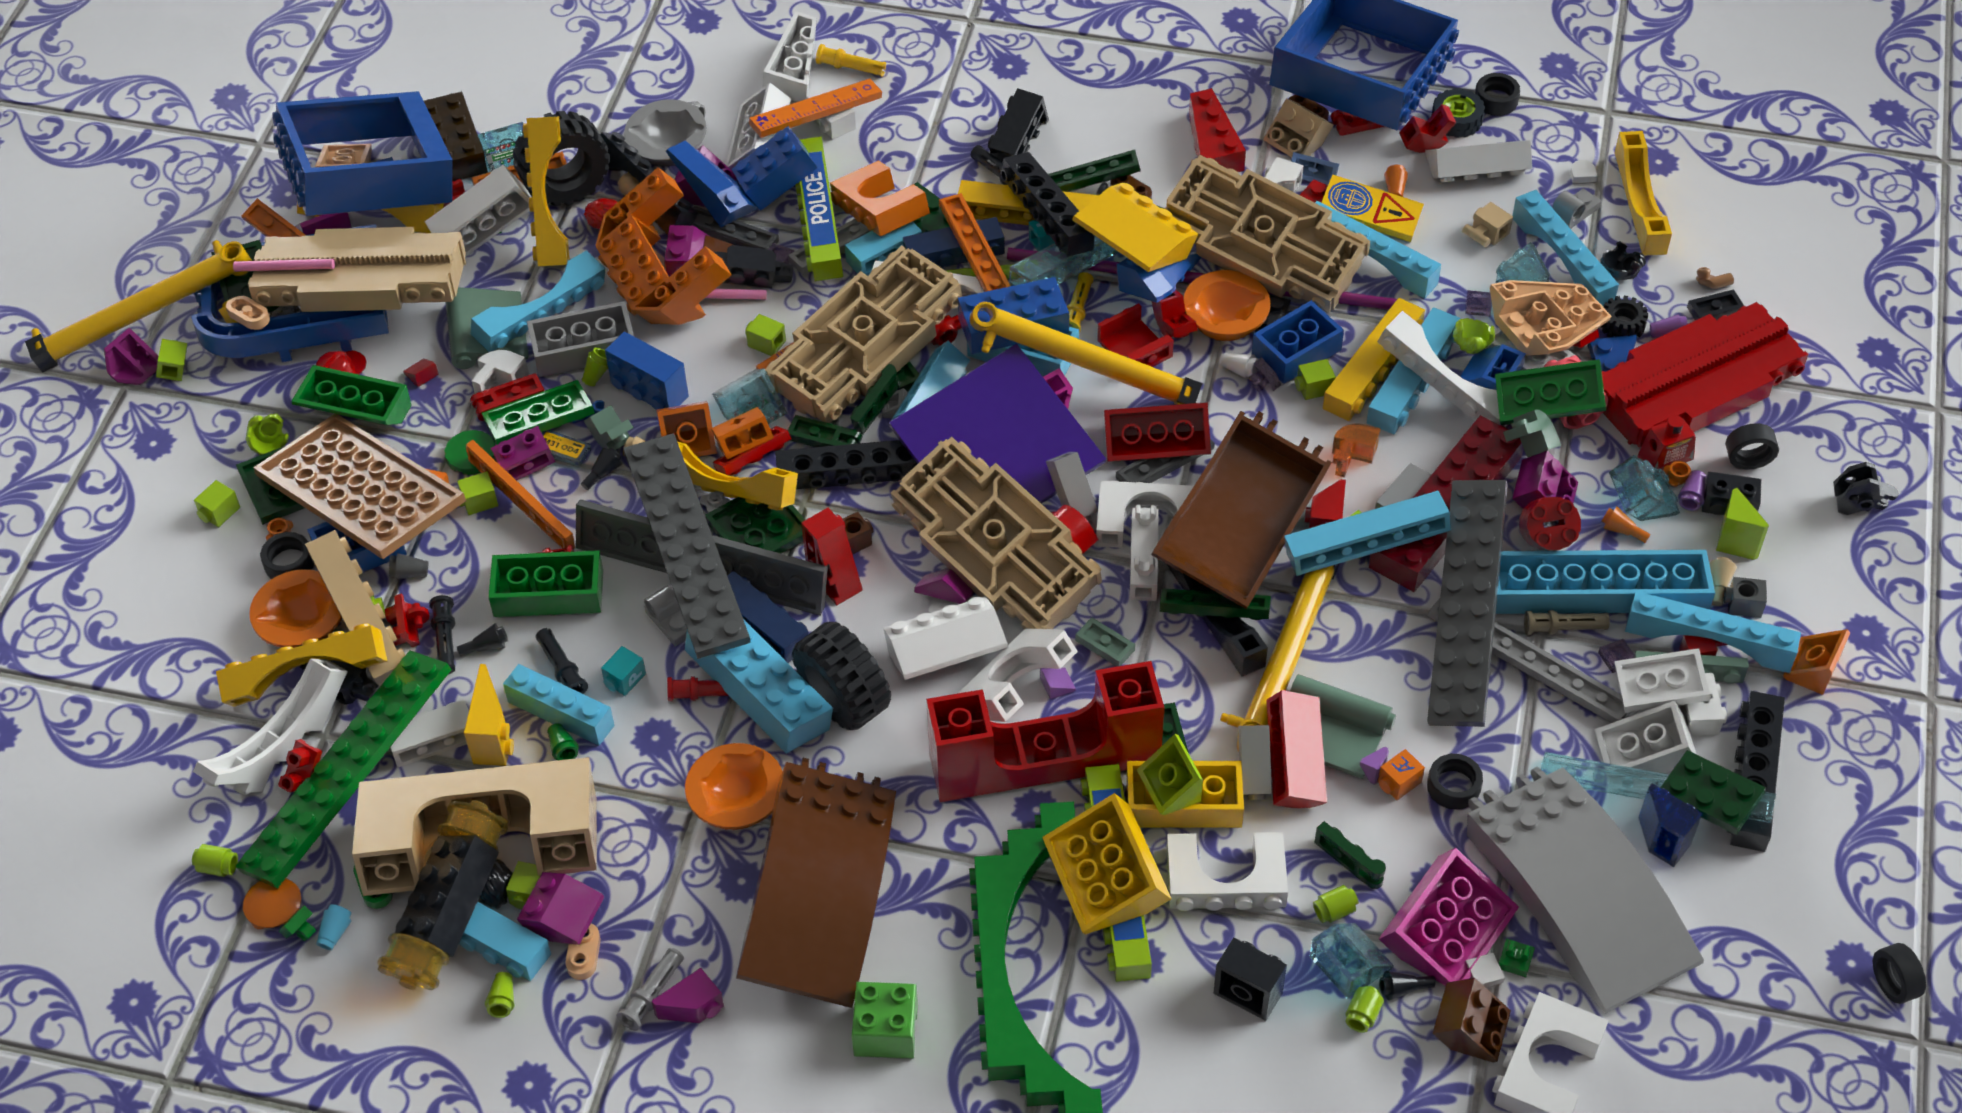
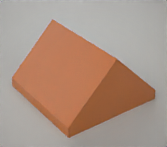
M1849 630L1802 636L1790 673L1784 672L1783 674L1785 680L1823 695L1849 638Z

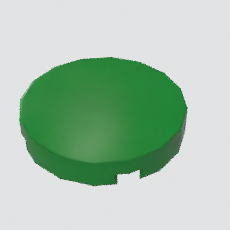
M463 431L453 436L447 442L444 450L446 462L451 470L455 472L456 470L460 471L464 475L481 473L468 460L466 444L474 440L494 459L495 456L491 448L496 446L495 441L489 434L483 431Z

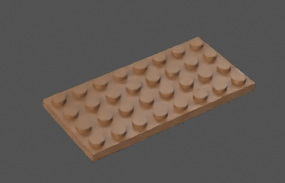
M333 414L253 467L256 476L382 559L392 554L466 501L463 492L338 414Z

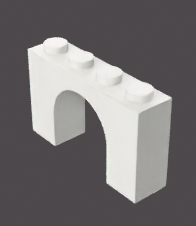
M1100 481L1096 533L1099 540L1096 542V546L1123 548L1124 524L1126 519L1132 514V508H1136L1137 505H1141V508H1151V505H1154L1156 509L1168 513L1173 518L1194 485Z
M1025 628L1008 645V648H1004L958 693L983 689L990 721L1006 722L1024 705L1011 684L1015 679L1038 668L1061 669L1078 651L1065 630Z
M1283 832L1254 833L1252 845L1254 869L1248 877L1234 883L1215 881L1202 871L1198 862L1196 833L1167 834L1166 855L1168 890L1171 896L1169 901L1170 909L1188 911L1203 908L1208 910H1219L1221 908H1237L1239 910L1267 908L1274 910L1286 907L1288 883Z
M1539 992L1535 1002L1530 1000L1523 1015L1524 1018L1528 1019L1525 1027L1518 1026L1513 1042L1517 1043L1515 1051L1508 1050L1503 1063V1067L1507 1068L1504 1076L1498 1075L1492 1089V1092L1497 1093L1494 1105L1512 1113H1573L1579 1095L1553 1085L1539 1077L1530 1064L1529 1054L1540 1046L1555 1044L1594 1059L1609 1020Z

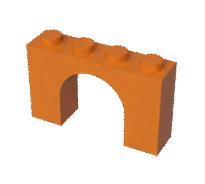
M879 160L830 182L831 199L834 205H838L845 213L853 216L858 222L864 224L870 231L872 230L880 237L930 214L925 192L914 184L891 195L876 198L895 189L890 168Z

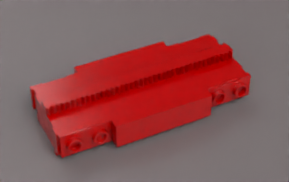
M1758 302L1749 306H1743L1737 312L1728 316L1723 315L1718 320L1711 314H1708L1630 350L1626 362H1620L1615 368L1606 372L1602 371L1604 392L1608 397L1606 411L1603 414L1628 440L1627 443L1629 445L1634 444L1639 448L1652 427L1668 422V418L1673 415L1683 418L1692 431L1695 432L1769 397L1772 386L1780 384L1791 376H1798L1804 371L1809 354L1803 351L1798 346L1799 344L1788 334V325L1777 316L1776 319H1773L1768 314V310Z

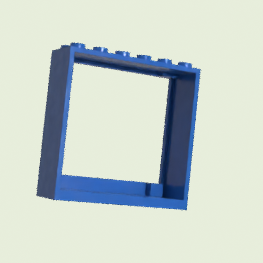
M1312 0L1274 47L1269 85L1397 131L1403 123H1407L1411 111L1417 109L1420 99L1426 97L1429 87L1434 86L1438 74H1443L1447 62L1453 60L1456 51L1453 45L1459 35V30H1457L1458 19L1402 0ZM1342 25L1427 54L1402 89L1316 59Z
M419 91L276 102V112H272L273 124L277 126V133H273L274 146L278 148V155L283 161L284 171H287L288 181L292 183L293 194L297 195L298 206L303 207L306 216L452 202V158ZM411 136L421 158L311 168L302 145Z

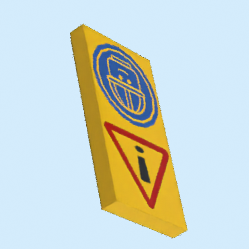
M1333 174L1322 200L1323 204L1380 233L1408 242L1412 240L1424 206L1423 203Z

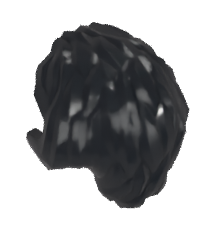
M1619 241L1616 243L1615 249L1607 250L1603 253L1600 259L1601 264L1616 280L1634 279L1646 264L1645 255L1639 252L1627 253L1626 249L1628 246Z
M496 859L479 899L485 900L489 906H494L496 909L507 903L508 895L506 889L513 874L503 861Z

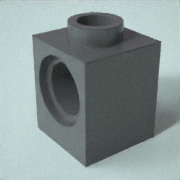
M1733 577L1730 587H1725L1724 603H1728V614L1761 618L1767 603L1766 580Z

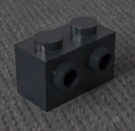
M1708 471L1705 479V498L1702 512L1725 515L1732 490L1738 488L1758 511L1761 504V479Z

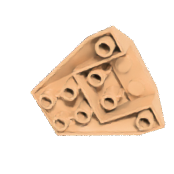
M1509 280L1494 283L1490 286L1495 324L1519 351L1526 353L1525 356L1550 354L1567 350L1608 322L1612 317L1583 284Z

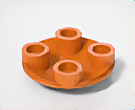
M287 878L278 889L259 881L245 895L243 901L244 915L256 929L281 926L299 910L302 900L301 892L298 886Z

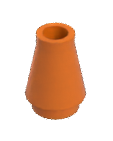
M1391 165L1384 173L1388 192L1403 197L1408 172L1402 165Z

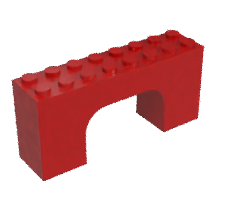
M1152 661L1095 670V694L1092 701L1075 712L1007 724L994 723L990 721L983 689L926 699L929 756L939 802L1085 777V767L1119 764L1120 771L1127 770V761H1146L1162 746L1164 704Z

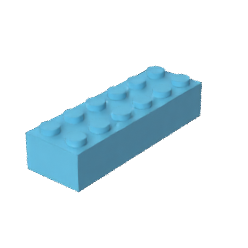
M745 620L744 623L751 643L697 659L687 631L685 651L713 680L721 684L724 691L786 754L830 730L833 707Z

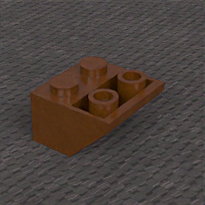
M1476 978L1447 982L1432 1034L1450 1050L1492 1063L1498 1062L1511 1010Z

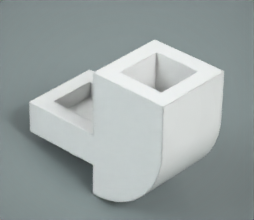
M507 350L491 351L481 356L477 360L480 371L472 379L474 393L476 394L496 387L498 384L501 385L527 376L529 373L525 357Z

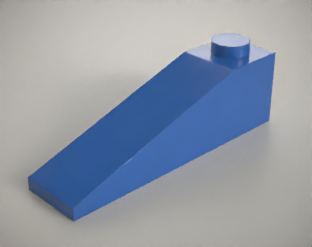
M686 140L666 150L668 156L720 227L758 209L738 182Z
M1191 250L1187 259L1151 272H1147L1126 257L1125 260L1117 264L1119 291L1158 303L1176 290L1177 282H1182L1185 279L1184 274L1187 271H1191L1201 257Z

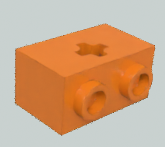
M758 407L711 428L719 449L726 459L774 438L765 415Z

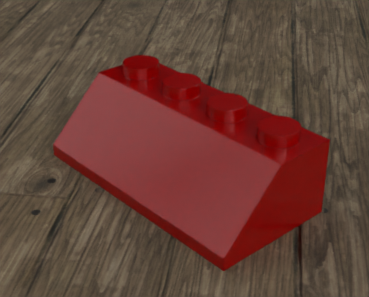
M1208 402L1104 410L1108 462L1211 454Z

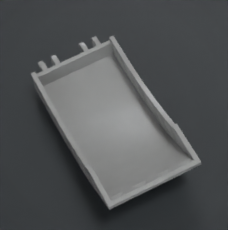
M1535 767L1531 770L1533 782L1524 774L1516 777L1519 789L1500 798L1492 790H1488L1483 794L1486 805L1479 801L1477 797L1469 799L1468 805L1471 812L1467 816V837L1516 891L1568 966L1570 975L1605 1014L1704 963L1701 953L1671 900L1635 847L1604 809L1563 767L1548 775L1539 767Z

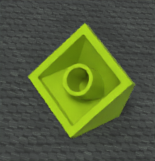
M1738 488L1732 490L1722 521L1716 551L1755 560L1759 557L1769 524Z
M1174 734L1137 769L1160 815H1166L1199 803L1202 797L1203 779L1179 735Z

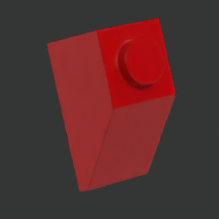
M1340 479L1312 497L1311 507H1306L1304 523H1309V528L1343 519L1346 480Z

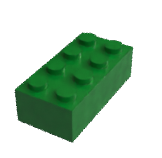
M600 551L492 555L488 599L493 617L601 613L603 565Z

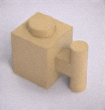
M1489 202L1483 208H1478L1474 213L1473 227L1466 224L1462 232L1485 248L1490 243L1496 245L1510 234L1513 216L1494 203Z

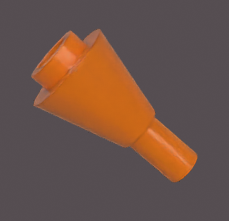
M1618 506L1614 510L1609 508L1601 521L1605 523L1603 529L1628 536L1631 535L1646 543L1651 535L1637 527Z

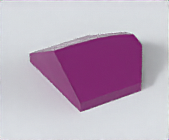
M128 328L104 348L107 373L117 383L141 385L157 371L159 356L131 328Z
M949 568L926 574L914 587L915 593L958 604L968 602L974 594L973 590Z

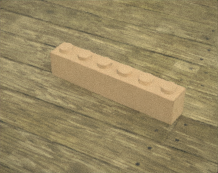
M334 530L305 545L348 631H353L354 627L360 624H370L381 630L387 662L367 667L374 682L380 687L400 663L405 653L402 648L396 649L393 642L397 638L391 626H384L382 619L386 617L380 604L373 605L370 597L374 596V593L368 581L362 583L359 575L363 572L357 560H350L347 553L351 552V548L346 538H339Z

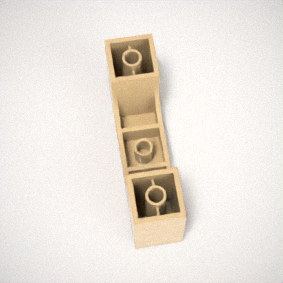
M589 757L359 782L352 856L363 896L413 891L420 878L419 875L423 868L424 857L438 836L483 835L511 831L525 832L530 834L538 876H541L542 872L566 874L597 870V798Z

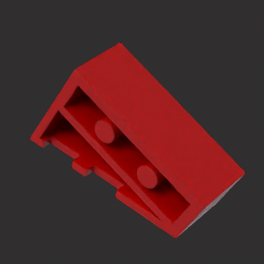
M828 507L801 522L805 560L828 566L826 594L837 606L863 591L845 531L846 525L842 517L838 514L835 515Z

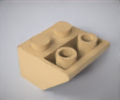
M1286 98L1263 140L1292 157L1293 152L1310 156L1323 145L1334 124L1299 103Z

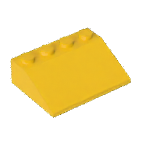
M1127 183L1108 187L1075 214L1072 219L1147 272L1187 259L1198 236V233L1192 230L1188 223L1177 220L1170 211L1159 208L1153 204L1152 199L1140 195Z
M1115 793L1042 837L1083 934L1095 932L1146 915L1171 900V896L1130 805Z

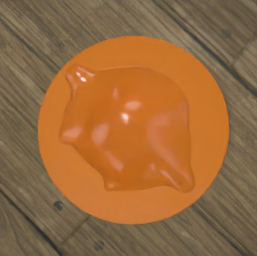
M1219 270L1203 274L1192 281L1184 293L1185 313L1196 321L1197 328L1204 335L1215 340L1234 341L1246 337L1265 322L1270 312L1271 303L1266 288L1258 280L1238 271Z
M295 570L274 577L256 593L249 612L250 622L256 634L267 644L269 643L277 647L291 646L295 648L301 646L303 641L309 639H326L328 634L333 632L342 619L321 575L315 570Z
M745 743L721 745L704 753L690 768L685 781L686 799L693 813L711 826L725 830L748 828L763 821L773 813L777 788L783 771L778 761L760 747Z

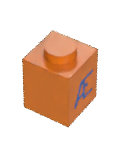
M1404 749L1380 767L1378 783L1385 793L1391 794L1396 800H1399L1422 783L1425 767Z

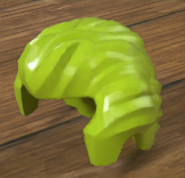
M1472 318L1460 319L1456 322L1453 331L1454 342L1467 354H1478L1494 342V326L1490 328L1487 323L1473 320Z
M277 413L269 414L264 418L260 415L253 416L248 421L245 438L250 449L262 455L285 446L289 435L282 433L284 420Z

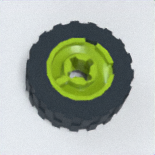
M1454 88L1452 90H1445L1443 93H1439L1437 98L1435 97L1432 114L1443 104L1449 106L1456 121V124L1449 130L1446 136H1453L1455 138L1468 137L1480 130L1483 123L1485 106L1483 100L1478 95H1475L1474 92Z

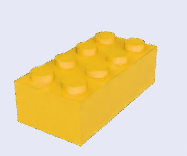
M1127 761V803L1130 805L1140 828H1242L1244 799L1241 761H1193L1203 779L1201 802L1166 815H1160L1137 772V769L1145 761Z

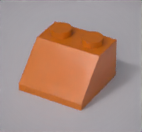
M707 401L657 409L661 437L674 433L676 440L687 444L697 457L717 454Z

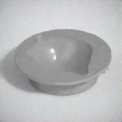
M673 99L659 100L641 107L629 118L625 126L624 137L626 143L638 150L637 154L651 164L673 166L675 164L666 153V150L685 140L697 149L705 137L706 122L701 111L688 102Z

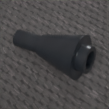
M602 448L591 469V473L582 481V487L589 490L598 479L605 477L622 466L620 454L613 448Z
M494 623L473 638L472 641L457 646V651L461 657L474 651L505 648V642L508 641L506 631L503 626L498 627Z
M1385 971L1383 977L1379 979L1380 992L1389 1001L1417 991V989L1434 988L1436 985L1434 976L1416 977L1392 971Z

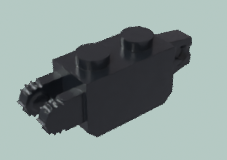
M732 245L727 248V253L714 251L715 254L722 258L731 273V276L724 283L772 289L773 282L792 281L793 265L776 261V254L772 250Z
M331 661L347 671L335 700L344 705L353 703L357 698L368 702L379 689V685L367 677L366 668L361 669L349 663ZM308 663L300 665V668L305 671Z

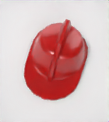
M354 350L327 352L319 357L316 362V366L358 375L364 371L367 364L365 356Z

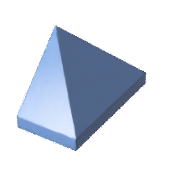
M1293 152L1291 162L1304 165L1303 180L1312 182L1315 179L1326 185L1329 184L1332 174L1337 176L1340 165Z

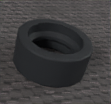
M1490 73L1478 80L1475 95H1478L1483 100L1485 106L1484 113L1493 116L1507 115L1513 112L1518 105L1520 85L1517 80L1509 75ZM1499 90L1508 94L1509 97L1502 99L1493 98L1485 92Z
M1761 423L1740 426L1727 436L1725 442L1730 463L1736 468L1744 470L1764 467L1771 463L1779 453L1774 430L1768 425ZM1763 443V445L1751 450H1741L1750 444Z
M283 532L274 535L262 546L260 557L265 573L270 579L290 571L312 570L314 562L305 545L309 541L303 535L296 532ZM293 549L303 552L302 556L292 564L280 566L272 563L273 559L283 551Z
M1446 754L1433 762L1428 774L1427 790L1431 798L1440 806L1461 810L1469 807V799L1473 797L1478 799L1483 784V772L1479 765L1470 757L1462 754ZM1457 771L1467 776L1472 782V786L1469 790L1463 792H1453L1444 788L1439 783L1438 777L1444 772Z
M1895 943L1881 948L1874 953L1872 960L1873 971L1881 990L1887 998L1894 1003L1903 1004L1919 998L1925 993L1926 976L1918 957L1911 948L1903 943Z

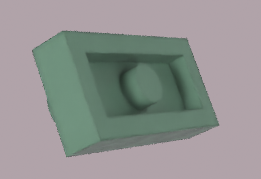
M1093 617L1075 634V641L1116 667L1121 666L1135 651V643Z

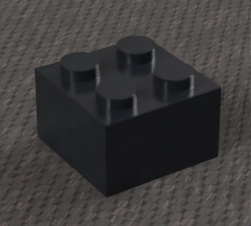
M1233 937L1216 964L1213 994L1266 1021L1283 994L1287 964L1283 963L1275 955H1267L1256 949L1250 942L1240 941Z

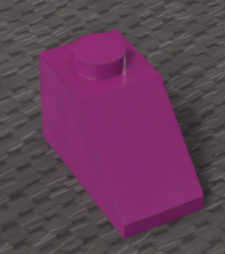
M699 968L652 1000L654 1014L658 1019L701 1023L707 1018H713L724 1007L721 991L702 968Z

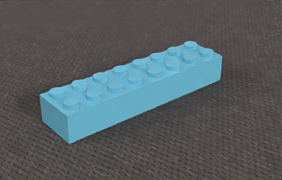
M1707 550L1501 551L1496 614H1524L1525 611L1547 613L1548 610H1554L1557 613H1629L1635 591L1710 609L1715 589Z

